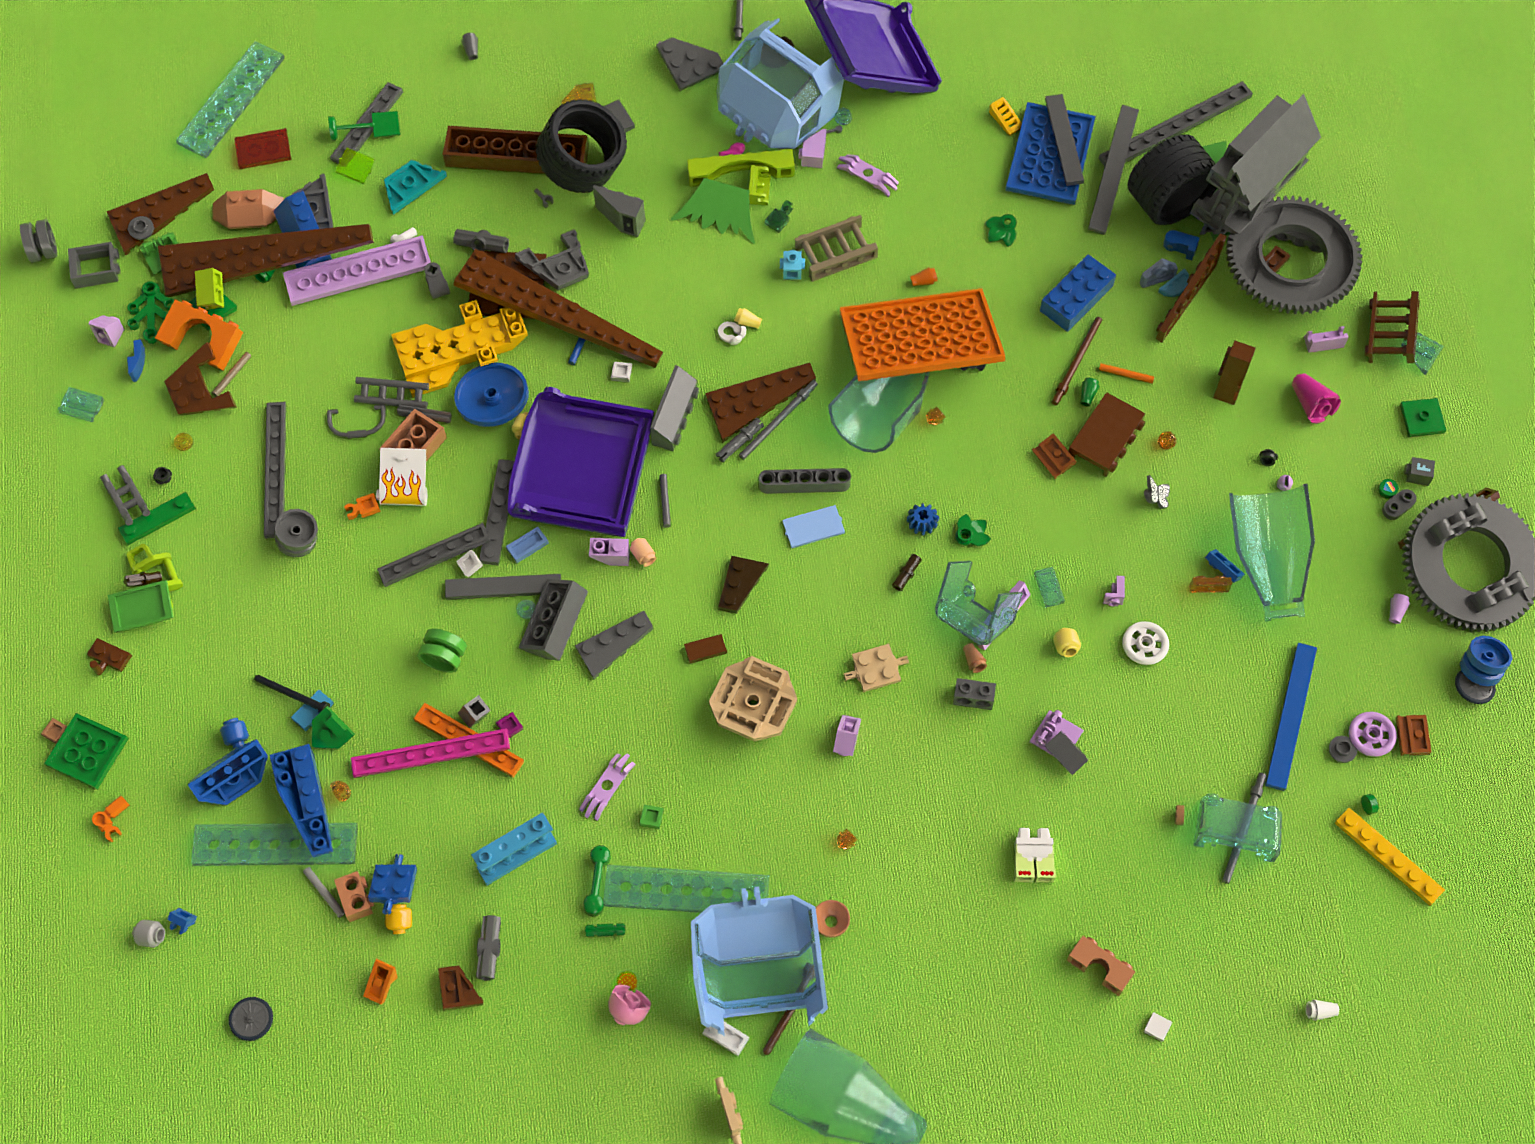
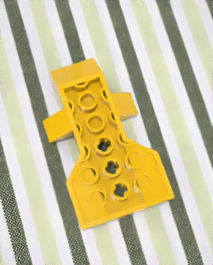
M474 300L459 305L465 323L463 325L441 330L429 324H423L391 334L406 380L429 383V390H423V395L448 387L452 376L458 371L460 366L478 361L480 366L497 362L498 354L513 350L528 336L521 314L505 307L499 309L500 313L483 318L478 302ZM410 389L413 398L415 397V389Z

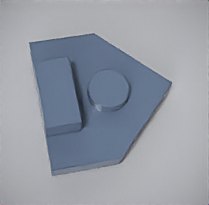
M1160 259L1142 273L1141 287L1145 288L1171 280L1176 276L1178 270L1176 263Z

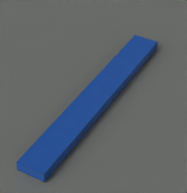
M1299 642L1296 646L1265 786L1281 791L1286 790L1317 647Z

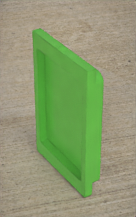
M167 580L108 595L115 633L174 618Z

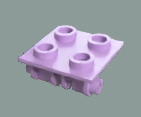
M1049 710L1030 742L1054 756L1045 745L1061 730L1074 744H1076L1084 730L1062 718V712L1059 710H1055V712Z

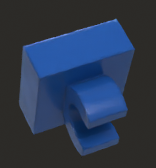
M178 908L169 913L167 920L172 922L170 924L171 930L179 925L181 928L179 934H183L189 926L195 924L197 916Z

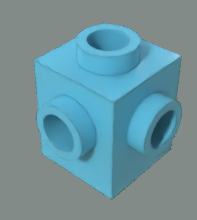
M784 251L783 258H780V269H783V279H801V269H805V258H802V251Z

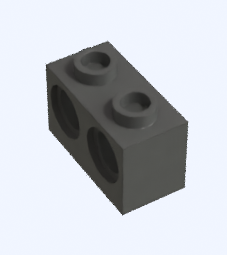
M957 678L953 705L992 710L996 683Z

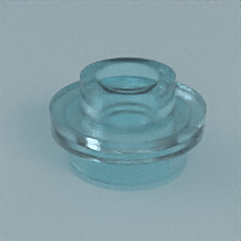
M841 108L835 113V121L840 125H847L852 120V114L846 108Z
M522 600L517 605V613L522 618H531L536 606L531 600ZM523 607H530L528 610H523Z

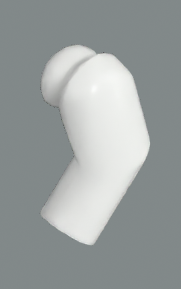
M412 227L400 235H392L390 241L396 243L411 239L417 235V231Z

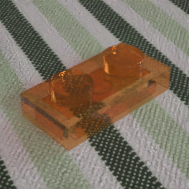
M1197 576L1191 580L1189 585L1190 593L1229 592L1232 580L1231 577L1216 576L1214 578Z

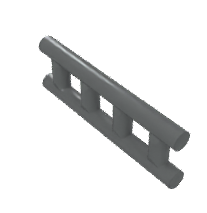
M356 377V384H361V395L354 396V402L388 406L406 405L426 409L428 407V402L422 401L423 390H429V383ZM369 385L379 386L378 397L368 396ZM387 387L397 388L396 399L386 398ZM405 389H415L414 400H404Z

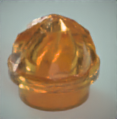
M937 406L933 409L930 408L927 413L928 423L935 426L943 423L942 420L946 418Z
M1171 431L1162 432L1158 439L1159 446L1164 450L1175 447L1176 434H1173Z
M846 828L843 832H840L837 843L840 848L848 850L855 846V842L858 839Z

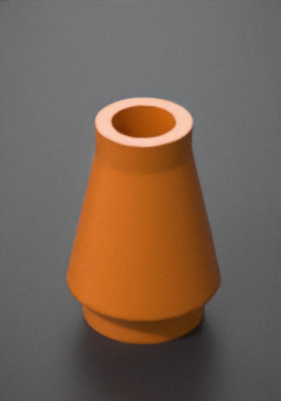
M930 267L910 276L913 287L931 285L938 281L935 268Z

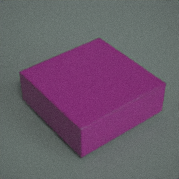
M513 712L496 722L500 730L507 728L509 738L523 730V726Z

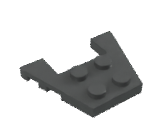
M575 229L561 234L560 239L567 247V250L539 261L531 249L527 248L515 253V259L556 290L588 278L589 272Z

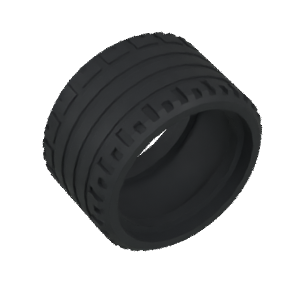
M581 99L567 101L553 112L537 140L536 154L539 166H541L545 175L562 189L575 193L592 192L594 185L600 187L607 183L623 160L627 149L626 133L621 122L605 106L594 101ZM576 129L591 136L601 147L604 162L590 165L574 159L562 147L558 131Z
M1173 136L1153 147L1137 162L1129 175L1128 190L1155 224H1174L1191 215L1190 212L1198 199L1203 200L1206 196L1211 198L1217 188L1206 181V178L1216 163L1194 136Z

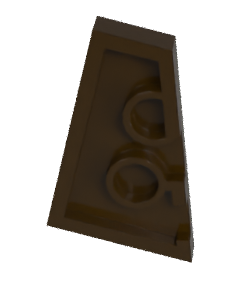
M731 556L718 610L737 614L754 586L759 582L762 574L768 569L769 563Z

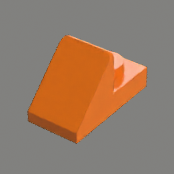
M376 959L363 996L382 1005L386 1000L391 983L398 977L396 968Z

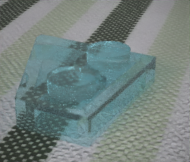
M1417 332L1415 364L1426 375L1444 346ZM1403 340L1402 347L1407 345V340Z

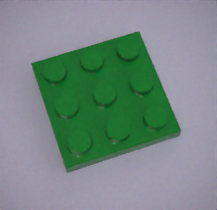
M75 713L44 764L55 771L98 790L129 738L124 734Z

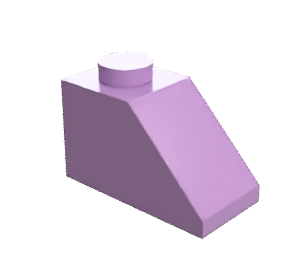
M826 129L820 130L803 142V149L799 148L798 159H802L801 166L823 167Z
M102 315L90 320L88 323L97 341L112 347L116 346L124 331L121 321L114 316Z
M842 715L836 733L833 752L841 756H853L861 724L860 718Z

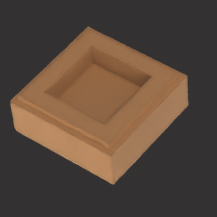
M52 718L41 735L57 744L67 726Z

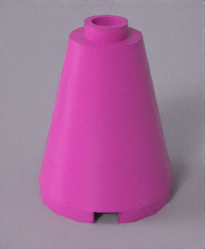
M1305 373L1294 377L1292 387L1308 419L1312 423H1321L1326 420L1324 417L1330 414L1332 416L1335 414L1341 404L1338 394Z

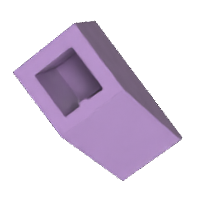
M590 538L589 557L611 566H629V539Z

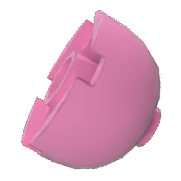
M627 985L615 986L608 1001L609 1011L614 1020L620 1025H634L641 1022L651 1008L650 1000L642 992L636 990L634 993L629 990L630 986Z

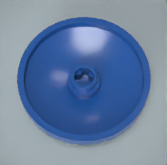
M491 363L478 366L466 373L457 384L454 400L458 412L466 421L477 426L491 427L504 424L515 418L524 409L528 401L529 389L524 375L517 368L504 363Z

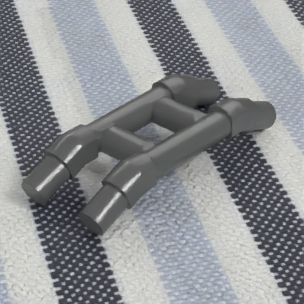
M122 465L117 470L124 480L125 486L116 490L107 474L102 475L100 479L126 525H131L133 520L127 511L128 509L138 505L144 516L150 515V510L125 466ZM130 492L133 499L123 503L120 496Z

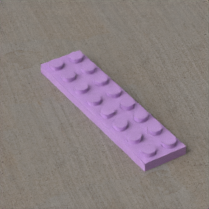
M422 235L283 272L290 302L293 306L424 271L425 266L431 263Z

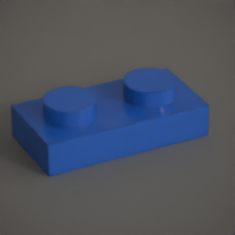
M1217 549L1210 551L1205 557L1209 561L1210 566L1220 570L1223 573V577L1230 582H1237L1245 575Z

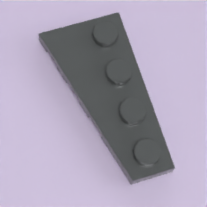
M642 611L575 645L592 678H597L600 672L610 667L613 661L627 652V649L651 632L653 625L645 611Z

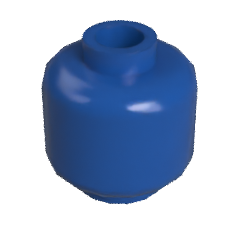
M238 718L223 722V726L220 728L224 744L226 746H233V749L244 745V741L249 738L245 722L238 720Z

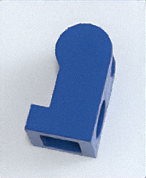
M1171 230L1166 233L1163 246L1168 251L1186 254L1185 259L1193 260L1200 237Z

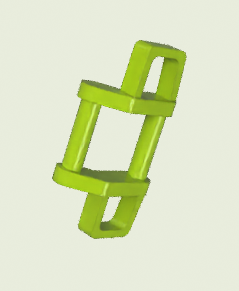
M141 544L127 552L126 555L133 575L145 572L156 565L164 564L170 578L167 581L169 591L178 590L183 587L181 579H178L172 565L170 553L153 555L150 548L145 544ZM145 550L148 558L136 564L134 556Z

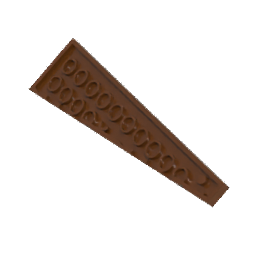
M369 224L163 245L158 246L165 294L169 298L196 290L195 271L214 268L222 272V280L225 283L374 243L371 226Z
M475 249L454 280L453 286L651 367L656 368L662 358L663 352L582 308L578 303L564 298L486 255L483 251Z

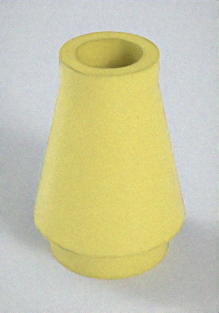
M739 308L734 321L738 325L759 329L762 319L746 308Z

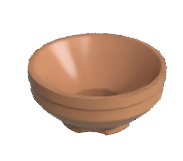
M826 900L816 907L818 930L821 935L833 938L842 935L847 930L850 924V913L843 903L836 900ZM830 916L835 917L837 925L828 927L825 924L826 918Z

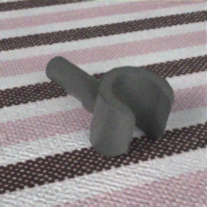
M537 188L534 190L543 200L545 208L548 207V203L545 201H550L553 204V197L551 195H543Z

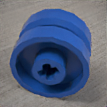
M1479 636L1474 638L1468 646L1467 651L1461 658L1460 668L1463 674L1472 682L1482 686H1493L1501 681L1505 671L1510 666L1512 654L1509 648L1500 640L1489 636Z

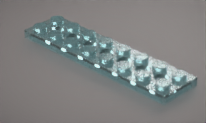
M254 41L177 138V144L207 158L285 59L284 55ZM264 60L261 64L256 63L257 61ZM254 72V75L246 76L248 73ZM238 85H245L241 89L237 88ZM235 97L234 100L227 101L228 98ZM223 109L225 110V111H224L223 113H221V114H218V113H217L219 110H223ZM215 122L213 126H207L208 123ZM199 135H205L202 139L197 138Z
M295 823L195 824L191 864L193 866L355 864L358 825L357 823H329L331 841L339 839L341 844L339 847L333 848V852L313 858ZM253 840L260 841V845L256 849L250 848V843ZM273 840L280 841V845L276 849L270 848V843ZM293 840H300L299 847L295 849L290 848V843ZM212 841H219V846L216 849H209ZM232 841H240L238 848H229Z
M607 865L603 904L606 907L702 913L710 905L743 901L742 888H746V890H750L754 894V887L759 886L761 899L768 898L770 875ZM629 882L632 887L629 891H622L620 889L621 884ZM645 883L652 886L651 891L648 893L640 890L641 886ZM670 885L672 891L669 894H663L661 887ZM684 886H689L693 891L690 895H683L681 889ZM706 887L713 890L712 895L709 897L701 894V891ZM724 889H731L733 895L730 898H725L722 896V891ZM753 896L748 900H756V898Z

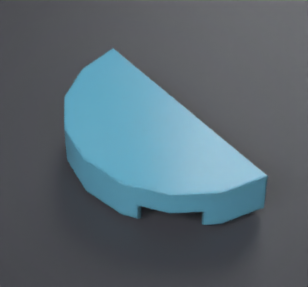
M1184 268L1159 288L1158 292L1168 297L1180 296L1188 285L1189 273Z

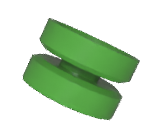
M434 628L428 629L423 639L425 644L420 646L417 653L418 659L433 669L448 673L456 672L461 663L459 657L464 655L467 648L466 642L448 631Z

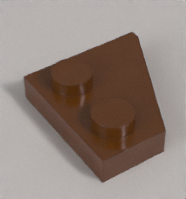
M459 965L438 968L443 1011L483 1005V999L479 997L474 986L466 978Z

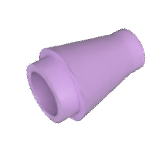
M1394 594L1390 602V622L1395 624L1401 623L1410 605L1409 597L1402 594Z

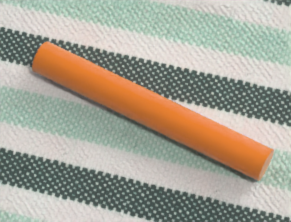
M1100 363L1099 367L1100 371L1152 384L1155 377Z

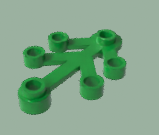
M147 281L142 286V294L127 306L129 313L135 315L127 321V325L131 330H137L140 327L139 322L147 316V329L143 331V337L147 343L155 344L158 341L155 339L158 333L155 329V314L163 320L167 315V312L155 304V298L162 302L168 311L171 306L167 305L169 303L173 304L174 300L160 293V287L157 283ZM147 300V305L140 310L139 306Z

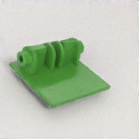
M167 232L161 238L158 236L157 240L152 239L153 242L142 243L143 246H140L154 275L162 272L158 246L178 244L173 232Z

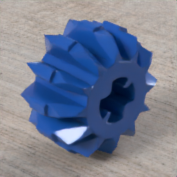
M923 502L921 507L915 504L913 509L908 511L907 523H909V529H914L915 534L919 531L922 535H925V531L931 534L932 530L937 528L939 516L936 509L931 510V504L927 507L924 506Z

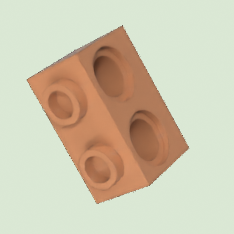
M358 871L334 880L349 922L373 914L371 907L374 906V902H369L368 895L366 894L365 888H368L365 876L361 877ZM357 884L354 890H348L349 885ZM357 902H363V906L361 908H354V905Z

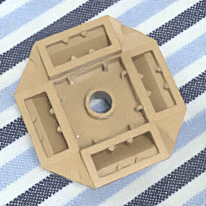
M750 656L744 659V661L725 668L709 700V705L718 726L752 741H759L782 734L797 703V696L788 671ZM755 700L758 704L750 705L748 702Z

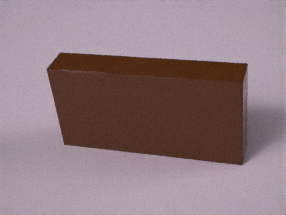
M722 634L684 644L690 664L727 654Z

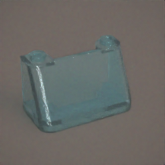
M1208 793L1200 800L1193 846L1204 847L1205 843L1212 842L1211 846L1214 847L1217 844L1254 851L1257 856H1260L1262 853L1264 861L1274 863L1281 850L1282 812L1274 806L1263 807L1220 798L1216 794Z

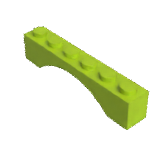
M792 149L687 159L690 187L699 186L704 178L715 180L730 172L751 170V165L768 167L769 172L767 173H771L775 178L795 177Z

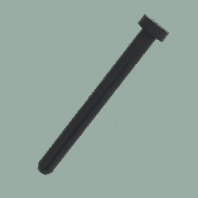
M255 675L254 677L255 682L317 709L318 714L326 706L330 708V703L326 701L318 702L261 675Z

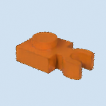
M374 493L357 498V504L355 505L347 504L344 506L346 511L353 510L352 513L347 514L349 520L355 519L358 514H361L362 518L381 512Z

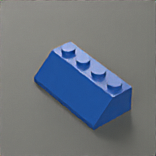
M304 191L286 197L273 211L282 233L319 229ZM326 255L296 263L295 265L298 269L332 260L331 255Z

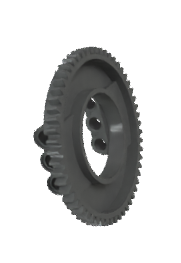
M1277 196L1276 201L1272 199L1240 234L1230 232L1226 246V254L1228 255L1226 260L1229 261L1228 267H1231L1230 273H1234L1233 279L1238 280L1236 284L1242 286L1241 290H1245L1247 292L1246 295H1253V300L1258 298L1259 304L1265 302V307L1272 305V310L1278 307L1279 312L1286 309L1287 314H1289L1290 310H1293L1294 314H1297V311L1301 312V314L1305 312L1311 314L1312 311L1319 312L1321 308L1326 310L1327 306L1331 308L1333 303L1338 304L1339 300H1343L1345 295L1347 296L1349 291L1355 286L1362 268V254H1360L1362 248H1359L1360 242H1356L1358 236H1353L1355 231L1349 230L1350 224L1345 225L1346 219L1340 220L1341 214L1335 216L1336 210L1329 212V206L1322 208L1323 203L1316 205V200L1309 203V198L1302 201L1300 196L1298 200H1295L1294 196H1291L1290 200H1288L1287 196H1284L1283 200ZM1273 235L1281 241L1291 240L1296 246H1308L1313 252H1323L1325 265L1321 272L1311 278L1303 280L1288 279L1270 269L1264 260L1262 246Z
M1459 493L1455 497L1450 495L1448 498L1445 496L1441 500L1438 499L1434 504L1431 503L1428 508L1426 507L1417 515V518L1412 521L1413 524L1409 526L1410 530L1405 534L1407 538L1403 542L1406 544L1402 549L1406 552L1402 554V557L1406 559L1402 564L1407 566L1403 572L1409 573L1405 579L1412 581L1408 584V587H1415L1412 594H1419L1416 600L1423 599L1421 606L1428 605L1427 612L1433 610V617L1440 615L1441 622L1447 619V625H1451L1454 622V628H1458L1461 625L1462 630H1466L1469 627L1470 632L1475 629L1478 632L1482 630L1488 632L1491 628L1494 631L1499 627L1501 629L1506 625L1508 626L1525 614L1524 612H1527L1530 609L1529 607L1534 604L1535 538L1532 535L1534 532L1528 529L1529 525H1525L1524 519H1520L1518 513L1512 512L1511 507L1509 509L1506 508L1505 504H1499L1498 500L1491 501V497L1484 499L1483 495L1477 497L1476 494H1472L1469 497L1468 493H1465L1463 496ZM1467 531L1479 532L1490 538L1500 549L1505 564L1503 578L1477 592L1468 591L1457 585L1448 575L1443 563L1445 543Z

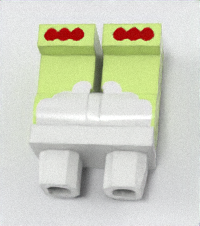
M1019 828L1014 843V882H1033L1035 878V882L1053 883L1056 873L1054 869L1053 838H1050L1049 829L1040 828L1037 830V838H1030L1029 828Z

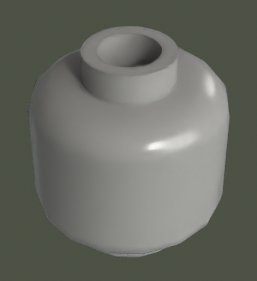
M141 920L133 928L132 936L138 946L155 948L164 940L165 929L158 921Z

